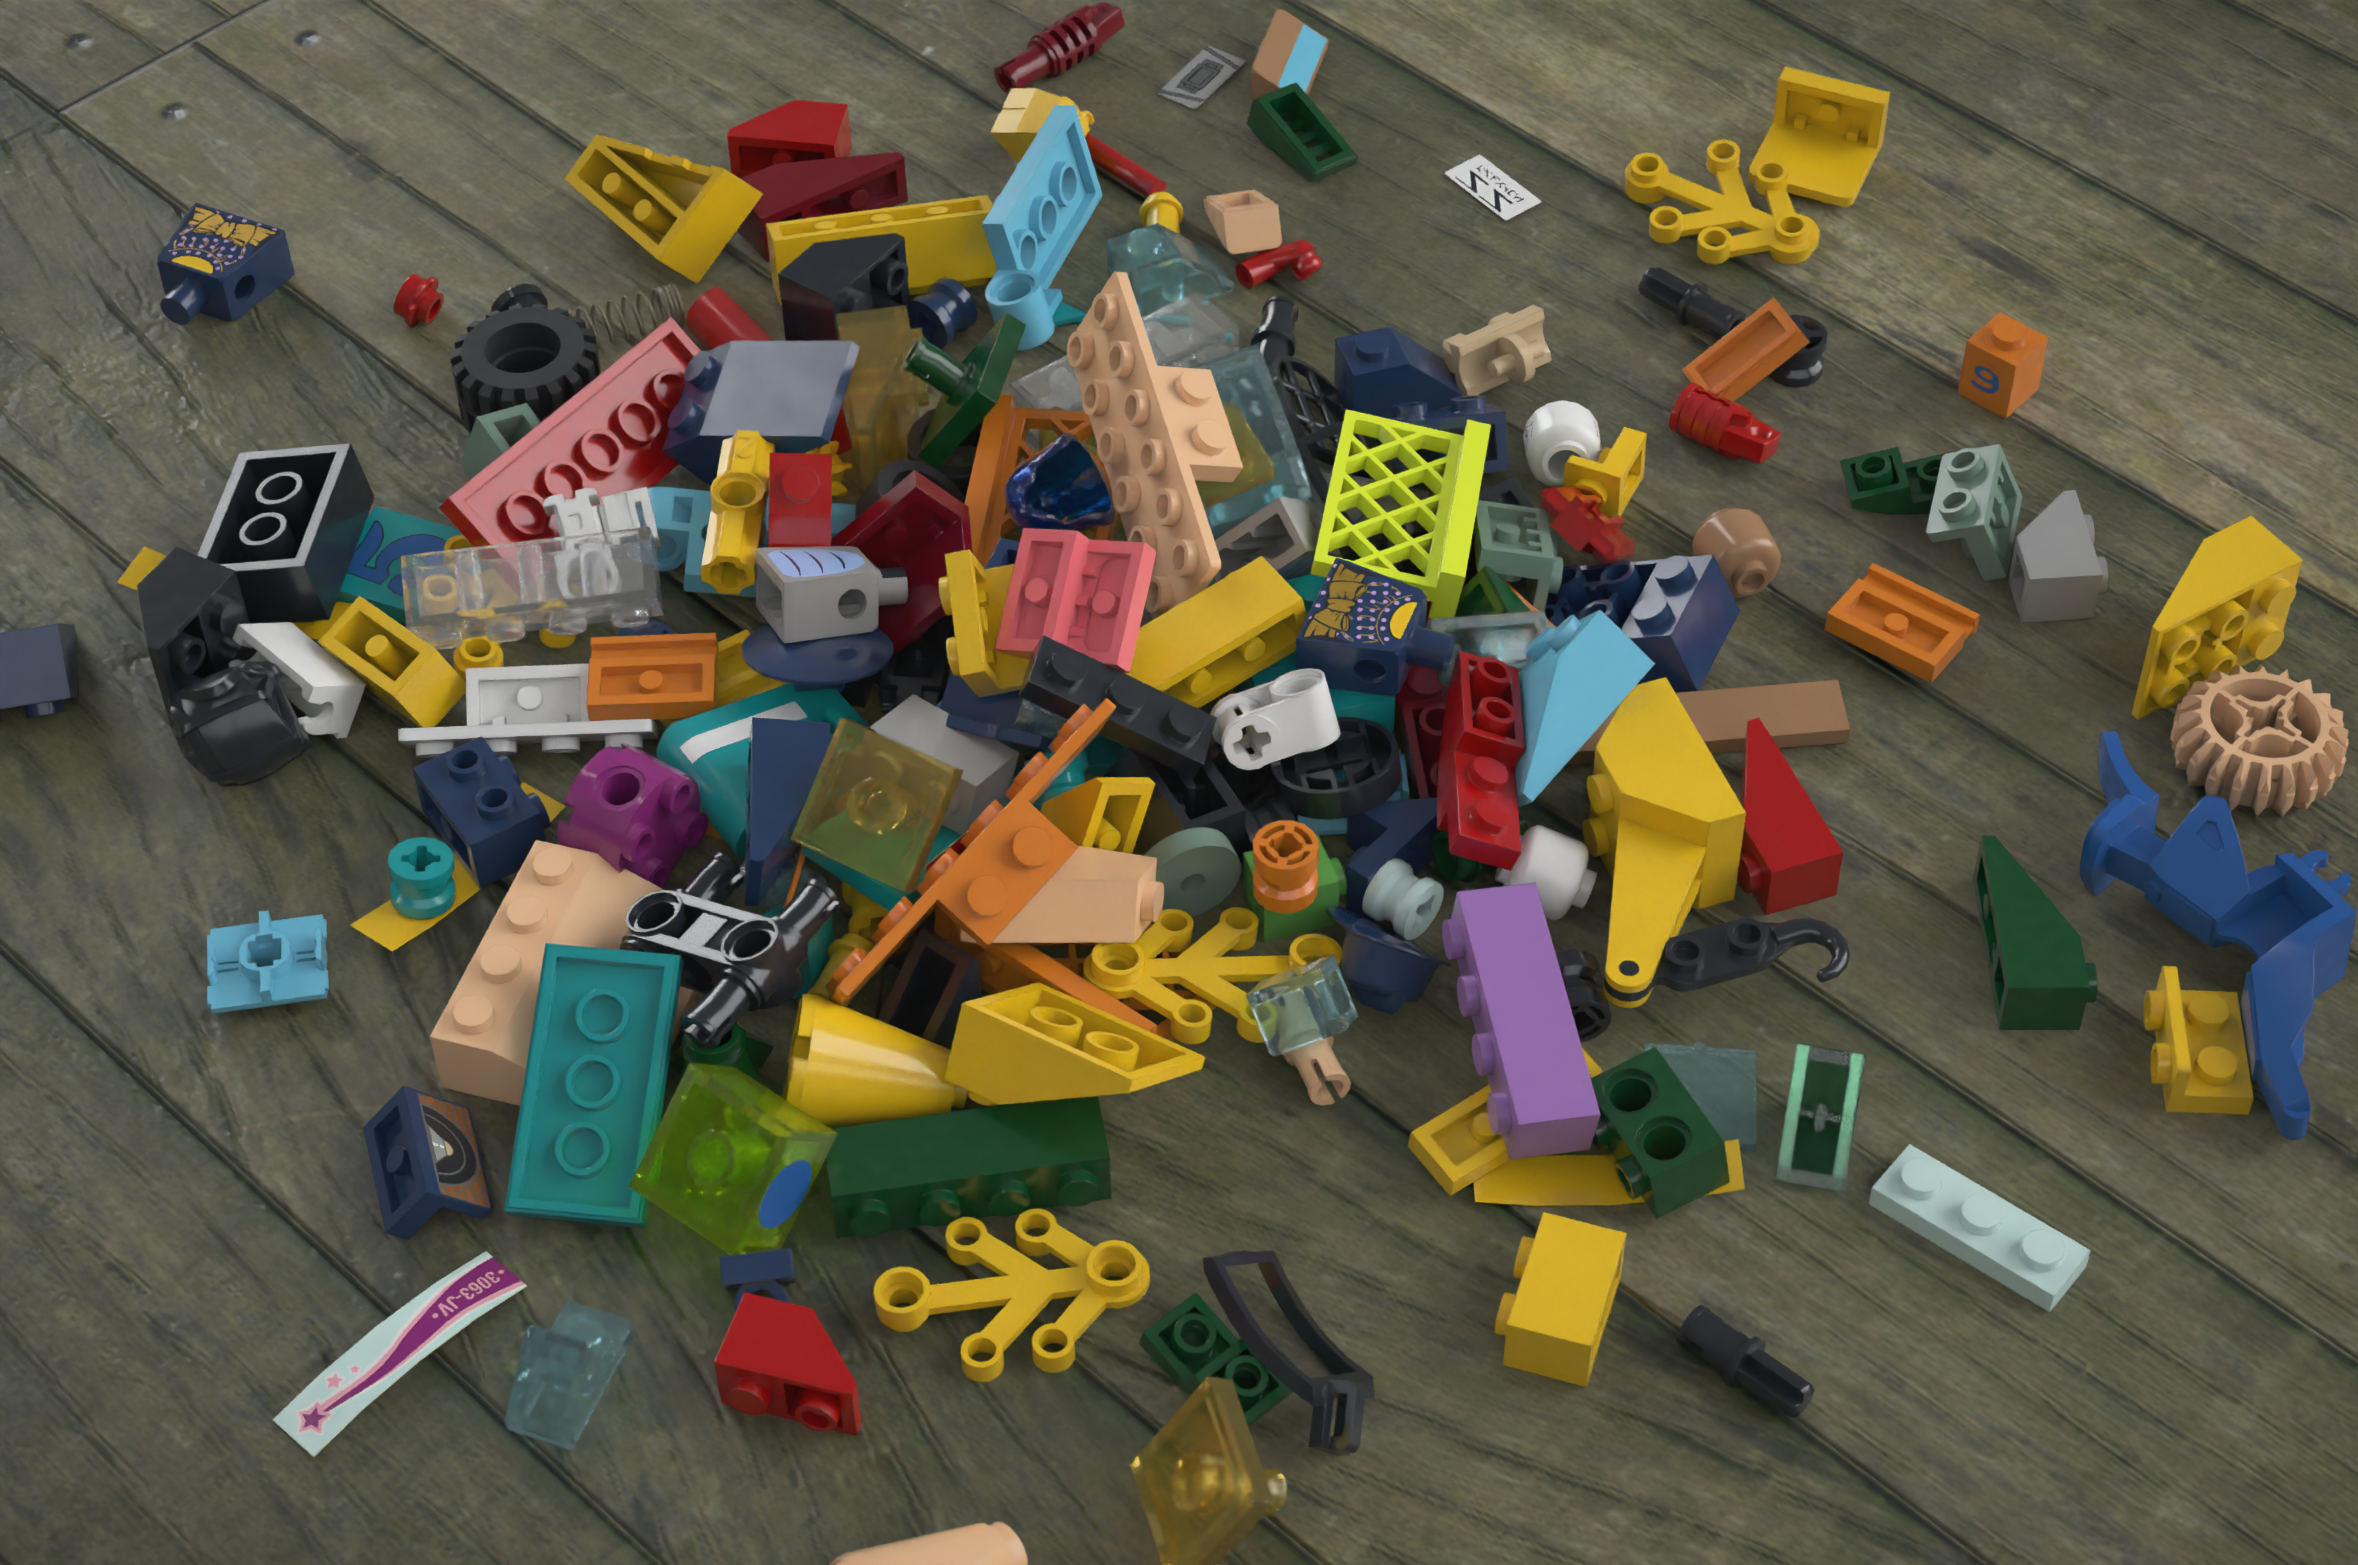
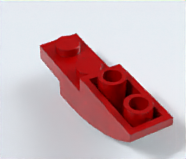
M1459 651L1454 660L1443 719L1437 776V829L1448 832L1450 854L1511 871L1521 854L1515 766L1525 749L1519 672L1518 668L1509 666L1497 658L1479 657L1463 651Z

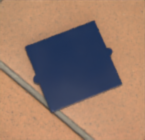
M948 715L946 722L948 728L997 740L1019 752V754L1034 757L1039 751L1043 754L1052 752L1048 747L1053 740L1043 735Z

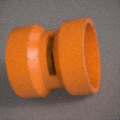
M1280 820L1266 824L1257 831L1253 839V864L1255 866L1253 870V895L1257 902L1267 910L1277 913H1295L1306 909L1314 902L1318 894V870L1316 867L1319 863V842L1312 829L1296 821Z

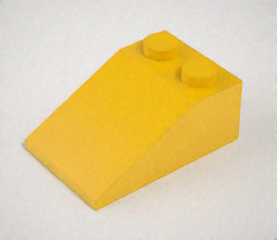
M1037 982L962 1003L944 1079L968 1090V1097L971 1100L986 1106L1131 1093L1201 1070L1205 1056Z

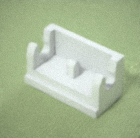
M291 622L238 624L233 640L241 646L254 648L257 652L247 661L239 659L231 661L229 667H236L248 661H269L276 664L282 673L279 682L287 698L308 715L298 718V723L303 730L312 735L333 734L336 738H347L366 683Z

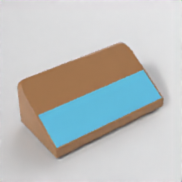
M1277 9L1251 68L1250 101L1295 82L1308 95L1327 51L1329 39L1290 13Z

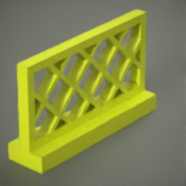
M1346 409L1310 574L1326 578L1335 559L1338 558L1329 556L1328 552L1349 545L1361 558L1355 561H1347L1421 589L1427 596V601L1431 602L1428 618L1453 624L1467 570L1491 425L1467 420L1464 435L1462 436ZM1353 433L1377 438L1383 445L1368 450ZM1426 449L1447 455L1427 463L1416 450ZM1398 458L1409 470L1394 475L1383 462ZM1364 469L1376 482L1360 487L1349 474ZM1424 483L1435 495L1420 500L1408 488ZM1391 495L1402 507L1387 513L1374 500ZM1357 507L1368 520L1352 525L1340 512ZM1416 520L1429 533L1413 539L1401 525ZM1383 533L1395 546L1378 551L1366 538ZM1410 559L1425 575L1422 577L1400 572L1393 564Z

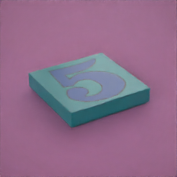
M375 506L365 522L337 602L353 603L360 595L395 621L426 630L435 617L429 615L423 608V585L429 579L438 576L449 577L457 583L462 581L465 576L455 575L446 569L444 564V545L451 537L463 534L453 527ZM458 554V555H456V556L466 557V556H469V555H468V554ZM440 595L436 596L435 598L444 599L448 596Z

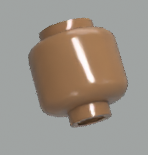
M1726 508L1714 512L1703 521L1692 541L1693 556L1714 555L1734 598H1743L1761 592L1775 578L1781 566L1780 549L1762 518L1749 509Z

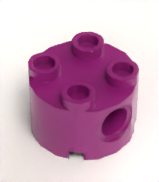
M621 744L623 748L621 751L609 746L599 751L582 768L569 788L564 804L573 808V812L570 817V824L559 819L557 831L559 845L597 853L619 873L627 869L664 889L669 881L671 871L675 868L685 850L695 848L704 838L708 828V816L699 811L701 800L698 784L690 775L629 744Z

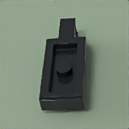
M952 615L943 616L928 628L920 640L908 644L900 652L893 655L890 663L882 669L879 682L882 712L889 713L913 694L934 706H937L943 699L950 666L947 657L946 640L952 637Z

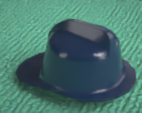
M1327 905L1326 912L1330 917L1345 928L1340 966L1341 976L1345 981L1352 984L1357 1000L1365 1006L1388 1014H1394L1402 1007L1404 1002H1416L1422 996L1439 965L1451 966L1450 963L1431 957L1412 941L1402 938L1391 928L1367 916L1336 905Z

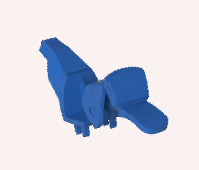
M2116 731L2100 733L2098 745V772L2101 786L2109 805L2093 821L2085 837L2080 859V877L2084 881V887L2092 894L2099 895L2117 878L2144 891V898L2156 909L2201 942L2213 948L2236 943L2242 945L2253 954L2257 961L2251 966V972H2246L2240 1006L2251 1079L2257 1082L2277 1123L2280 1134L2288 1140H2299L2306 1135L2311 1112L2310 1098L2299 1071L2304 1058V1027L2312 1016L2314 999L2343 979L2345 975L2357 912L2342 896L2350 890L2352 877L2349 873L2345 872L2341 873L2333 881H2323L2316 875L2314 871L2327 866L2329 854L2323 850L2312 851L2300 859L2293 853L2276 855L2274 865L2264 866L2247 874L2241 844L2228 802L2224 798L2211 795L2204 796L2166 842L2154 834L2159 794L2148 787L2130 766L2118 733Z

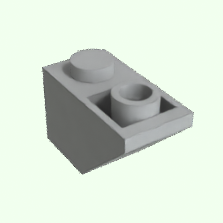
M2076 490L2063 491L2016 538L2008 581L2021 623L2094 618L2099 593L2107 591V562L2103 556L2097 557L2093 519L2090 514H2083Z

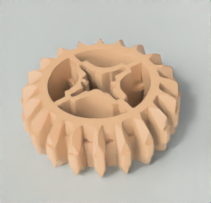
M2262 663L2255 672H2247L2241 666L2235 664L2227 675L2220 671L2212 670L2205 681H2194L2192 688L2187 692V696H2183L2182 702L2177 706L2170 735L2172 741L2171 749L2175 751V767L2186 771L2188 786H2205L2206 796L2211 795L2228 800L2230 811L2238 805L2249 806L2256 817L2265 808H2272L2283 817L2292 805L2306 811L2315 799H2325L2327 792L2336 783L2337 777L2342 774L2346 762L2345 754L2349 744L2347 739L2348 730L2344 728L2343 711L2332 708L2330 705V694H2313L2311 679L2297 683L2289 679L2287 669L2280 675L2270 674L2266 672Z

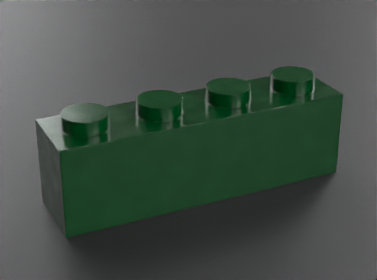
M1098 1096L1004 1104L822 1130L836 1238L855 1235L869 1237L890 1230L925 1225L933 1227L945 1226L962 1217L981 1218L995 1215L1009 1217L1033 1208L1043 1209L1064 1205L1079 1207L1087 1205L1092 1201L1112 1199L1110 1155Z

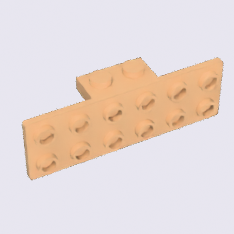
M1113 272L1101 292L1095 296L1091 308L1077 330L1071 334L1067 344V358L1069 364L1074 368L1082 393L1083 410L1089 416L1097 441V454L1099 460L1104 463L1112 489L1113 505L1120 514L1128 542H1145L1157 551L1145 607L1151 613L1154 620L1171 610L1178 603L1186 601L1206 589L1221 568V559L1195 480L1233 483L1243 469V465L1211 370L1157 366L1126 272Z

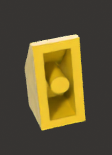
M1095 777L1044 802L1040 812L1076 845L1132 854L1155 783L1149 777Z

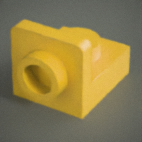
M1624 427L1613 447L1603 448L1597 462L1575 455L1569 456L1564 465L1563 487H1577L1585 495L1597 494L1605 501L1599 509L1603 513H1607L1606 516L1608 518L1612 515H1619L1621 517L1644 477L1647 433Z

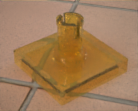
M840 718L790 840L902 892L913 893L964 770L851 719Z
M1208 1376L1130 1464L1162 1565H1218L1263 1516H1275L1277 1514L1275 1509L1281 1510L1286 1499L1287 1486L1282 1472L1275 1468H1262L1232 1380Z

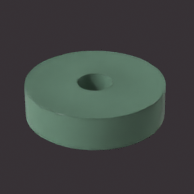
M1199 827L1176 832L1158 842L1144 855L1157 858L1156 881L1162 882L1164 885L1162 910L1179 909L1187 912L1191 917L1206 913L1225 900L1237 885L1241 875V863L1230 841L1222 832L1212 828Z

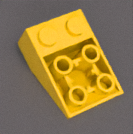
M2249 516L2203 540L2152 626L2132 709V715L2137 720L2160 708L2167 709L2176 705L2183 696L2187 695L2194 681H2205L2212 670H2217L2227 675L2235 664L2242 667L2255 659L2264 660L2271 656L2282 644L2284 639L2283 630L2290 605L2296 596L2295 587L2303 559L2254 517Z

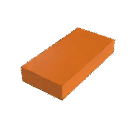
M1773 297L1684 367L1682 371L1691 383H1696L1702 386L1704 390H1710L1718 394L1719 397H1725L1734 402L1810 342Z

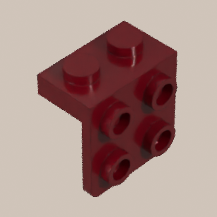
M916 470L831 539V546L857 547L876 569L904 568L908 581L906 604L878 606L879 630L891 639L894 648L893 655L900 652L908 644L920 640L928 628L946 615L939 594V578L947 577L945 554L968 549L973 553L969 507Z

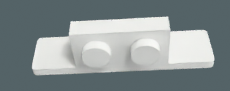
M589 664L465 668L467 726L398 729V742L407 748H416V757L435 758L454 749L456 746H461L482 736L496 756L517 754V744L542 743V752L544 753L579 752L580 742L605 741V748L611 746L619 751L623 750L621 744H629L640 750L643 749V739L658 738V725L652 719L589 721L586 707Z

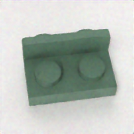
M2000 444L1980 448H1964L1942 456L1926 529L1931 542L1960 538L1965 556L1968 559H1974L1983 581L2007 578L2022 502V494Z
M1478 500L1472 534L1477 571H1480L1484 566L1490 567L1506 582L1519 581L1522 577L1526 578L1530 604L1539 612L1544 613L1548 593H1558L1563 572V558L1556 557L1558 533L1550 532L1547 511L1539 508Z

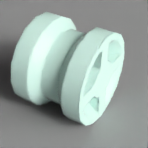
M1394 858L1385 863L1372 878L1363 898L1362 910L1375 921L1388 920L1393 924L1396 934L1406 940H1413L1419 937L1434 920L1443 900L1444 888L1432 878L1425 877L1419 879L1413 874V869L1408 863Z

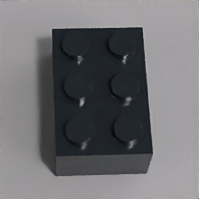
M351 443L239 453L198 556L236 571L250 624L330 620L375 498Z

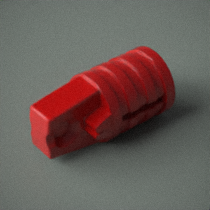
M1696 383L1689 384L1680 393L1669 419L1671 431L1680 435L1683 434L1692 441H1698L1699 444L1707 448L1711 447L1713 451L1735 460L1743 457L1758 464L1766 461L1776 453L1781 436L1779 431L1753 417V412L1746 407L1733 403L1725 397H1719L1718 394L1710 390H1704L1702 386Z

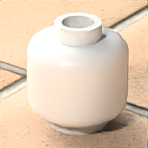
M1536 825L1529 828L1523 836L1520 835L1521 854L1511 871L1498 867L1495 881L1502 883L1503 886L1536 883L1544 914L1548 920L1555 921L1566 915L1571 905L1583 909L1597 877V872L1587 869L1589 860L1588 848L1581 841L1544 826Z

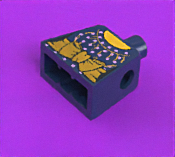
M195 203L158 255L157 265L165 292V297L161 300L160 306L165 316L178 325H187L198 312L227 322L238 320L295 274L285 230Z
M1336 558L1296 638V670L1313 668L1323 671L1328 688L1393 696L1400 693L1412 665L1446 672L1452 658L1455 636L1426 628L1427 596L1421 589L1347 560Z

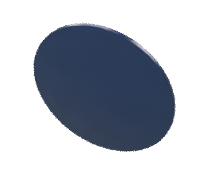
M767 624L752 632L742 645L743 660L751 669L768 678L792 683L796 692L842 688L844 683L860 680L881 671L890 663L894 654L891 639L878 628L873 632L783 643L773 628Z

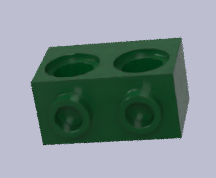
M1656 1047L1591 1078L1601 1114L1592 1144L1598 1151L1605 1148L1609 1149L1616 1159L1614 1168L1618 1179L1628 1196L1633 1200L1641 1196L1657 1219L1730 1183L1723 1139Z

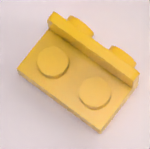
M2162 966L2156 990H2147L2145 993L2143 1020L2146 1030L2155 1031L2157 1043L2153 1044L2151 1050L2150 1073L2153 1084H2162L2166 1112L2249 1115L2254 1097L2238 993L2180 990L2177 966Z

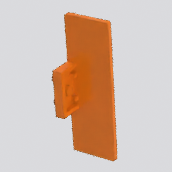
M1106 698L1094 712L1083 704L1058 731V736L1048 747L1054 755L1048 759L1039 751L1014 778V783L1005 792L1004 795L1011 801L1004 807L995 799L968 828V833L960 841L966 847L962 854L959 856L953 849L949 848L923 876L924 880L916 888L922 897L913 904L904 896L877 926L878 929L871 936V939L877 945L869 954L858 946L831 975L833 978L825 986L833 993L829 999L830 1001L846 1006L937 907L986 950L1079 848L1032 804L1095 738L1117 706Z

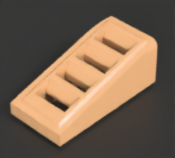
M1255 189L1206 196V199H1203L1204 209L1224 248L1231 254L1273 249L1281 245L1282 236L1278 204Z

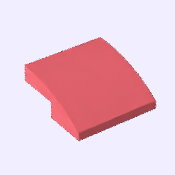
M1023 528L995 649L1003 654L1030 659L1033 649L1041 637L1045 635L1122 673H1130L1157 551L1145 542L1090 540L1074 530Z

